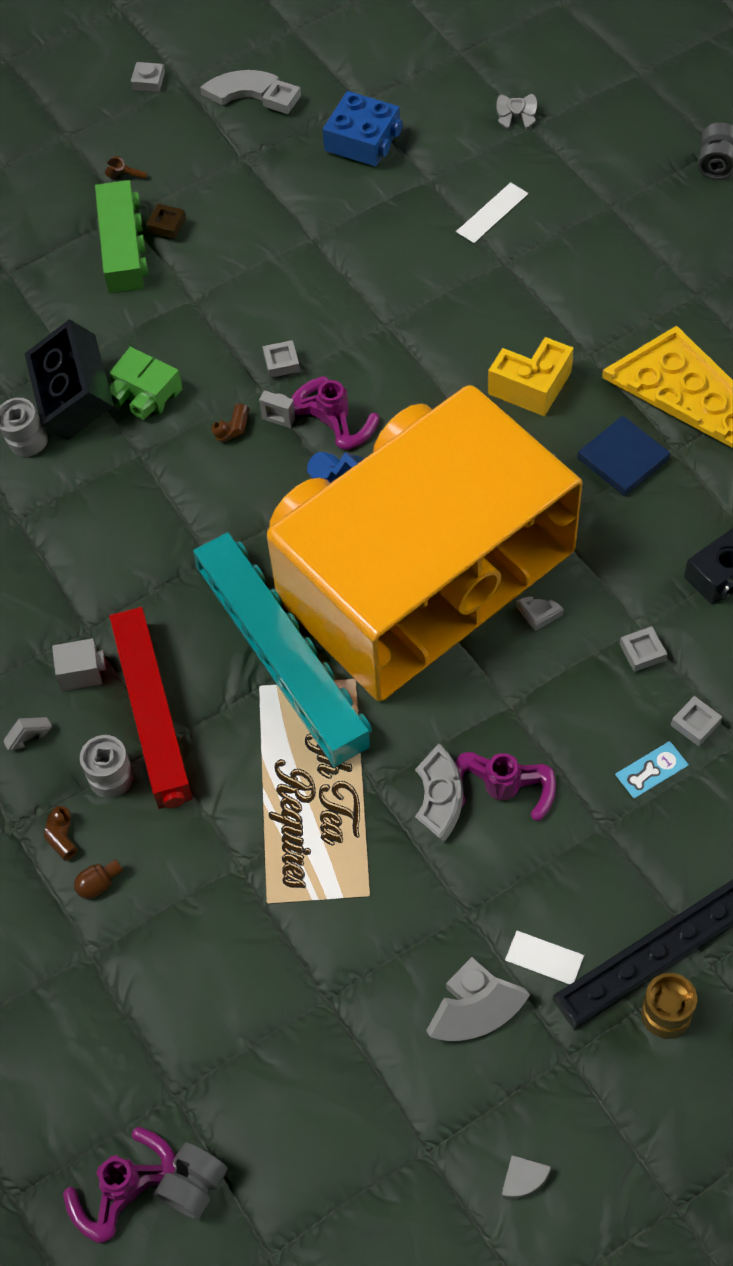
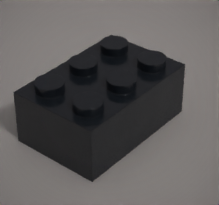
M69 319L24 353L42 427L69 440L114 407L94 333Z

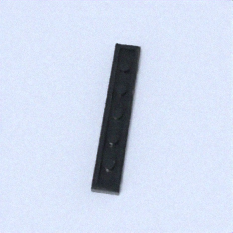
M733 879L554 994L552 1000L574 1031L733 928Z

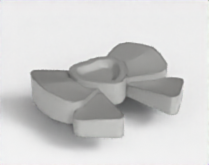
M529 94L525 98L511 99L500 95L496 105L499 125L509 130L512 115L515 117L521 115L524 128L528 129L536 121L534 118L537 110L535 95Z

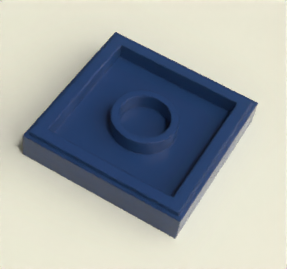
M622 415L579 450L577 459L619 493L626 496L668 461L670 452Z

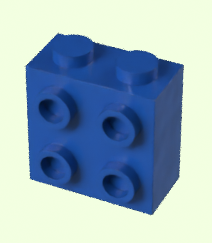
M347 91L322 129L324 151L376 167L381 158L387 156L394 137H398L401 133L403 121L400 120V107Z

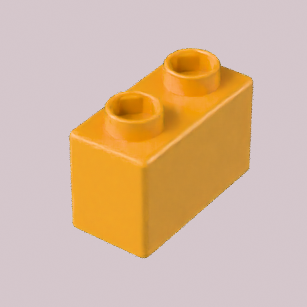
M473 385L463 387L434 409L422 403L411 405L400 411L383 428L374 444L372 454L332 483L327 479L318 477L308 479L297 485L284 496L275 508L267 531L275 591L282 601V606L293 614L295 619L376 701L381 702L573 553L577 539L582 479Z

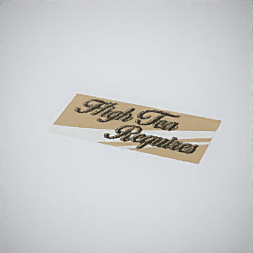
M334 680L339 689L345 688L353 701L352 708L358 715L356 680ZM277 685L259 686L267 903L370 896L361 753L334 768Z

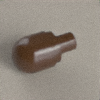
M117 859L103 867L100 863L93 864L76 876L74 890L83 899H93L108 890V887L113 885L110 879L124 870Z

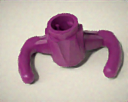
M326 376L308 381L298 388L291 397L294 401L295 415L311 414L319 418L322 423L327 424L334 431L335 443L342 450L348 451L363 444L371 437L379 423V415L371 413L363 428L357 434L349 435L346 422L348 417L347 390L343 388L341 383L329 380ZM318 390L317 395L306 398L309 394Z
M464 752L455 761L461 779H463L466 771H471L485 781L486 791L497 800H509L517 794L520 787L538 782L541 783L543 786L542 795L538 804L531 811V818L534 821H541L552 806L555 798L556 780L553 769L545 764L521 765L518 764L514 756L506 753H499L494 755L492 759H486L474 752ZM463 793L462 807L465 805V802H466L465 797H464V793Z
M136 1127L132 1131V1138L134 1141L142 1143L156 1152L161 1159V1165H134L130 1159L125 1160L118 1155H114L98 1167L96 1173L99 1179L98 1187L102 1192L98 1222H92L85 1214L80 1205L77 1190L74 1187L65 1189L63 1197L66 1211L74 1226L85 1237L96 1243H104L112 1239L116 1233L119 1213L149 1186L159 1185L165 1173L174 1172L175 1168L172 1161L176 1155L168 1143L155 1132L142 1127ZM125 1179L120 1185L117 1184L119 1180Z

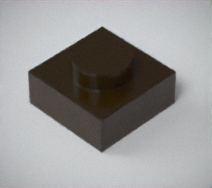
M158 203L146 223L148 233L175 239L186 219L185 210Z

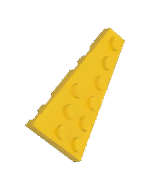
M678 326L673 327L603 370V379L733 448V380Z

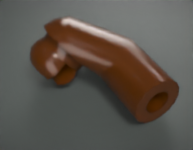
M236 404L231 421L226 423L220 420L219 423L216 421L212 425L211 432L216 440L228 442L244 433L250 411L247 405Z
M56 806L47 818L44 838L64 861H68L78 851V848L67 837L71 823V812L64 806Z

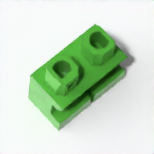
M129 347L110 372L112 383L109 389L114 406L121 407L129 399L132 401L129 405L131 412L142 420L153 411L161 414L167 399L170 396L176 398L183 390L178 369L157 359L153 360V357L132 347Z

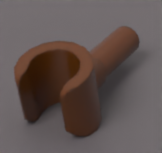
M119 156L110 158L107 163L109 166L105 170V175L111 179L118 178L122 173L146 180L147 172L126 166L124 160Z

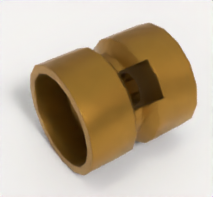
M663 973L650 982L641 1010L642 1021L648 1031L664 1039L676 1038L686 1031L690 1025L697 1003L696 989L692 983L684 976L676 973Z

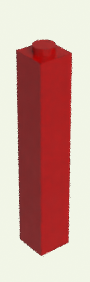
M143 607L109 615L158 809L179 807L186 801L193 800Z

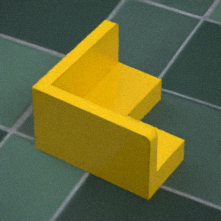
M547 337L543 339L532 359L502 348L488 370V394L545 417L571 374L574 348Z

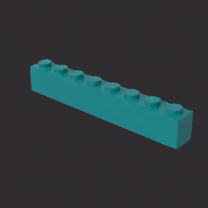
M227 532L194 549L193 552L198 571L332 766L335 768L370 748L369 733L372 732L368 720L362 713L357 715L352 708L353 701L345 688L339 689L335 684V676L330 666L326 662L321 664L318 660L314 644L308 637L303 638L301 636L295 617L290 612L287 614L284 612L278 593L274 588L270 590L264 583L265 577L258 565L252 566L250 564L244 545L240 541L235 542Z

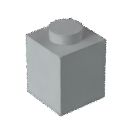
M93 638L52 646L55 675L62 692L103 684L101 671L107 670L105 654L103 650L97 651Z

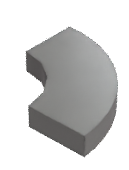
M257 70L233 71L206 82L200 87L201 95L222 106L232 100L242 98H255L262 101V97L275 79L279 80V77Z
M438 743L415 769L423 780L425 790L423 805L415 817L444 842L454 829L461 812L463 784L454 760Z
M493 977L483 990L473 996L459 1000L444 998L426 1031L431 1038L444 1041H462L480 1037L499 1028L511 1019L524 1005L530 994L521 986Z

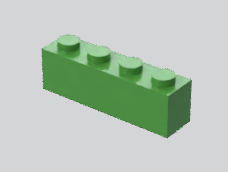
M130 180L95 185L103 271L108 293L144 289L143 276L148 275L146 257L141 258V254L146 253L143 235H138L139 231H143L141 213H136V210L141 209L138 191L132 192Z

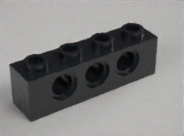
M733 528L687 560L684 578L711 605L721 597L726 599L733 594ZM722 565H728V566H730V567H732V568H727V567H724V566H722Z

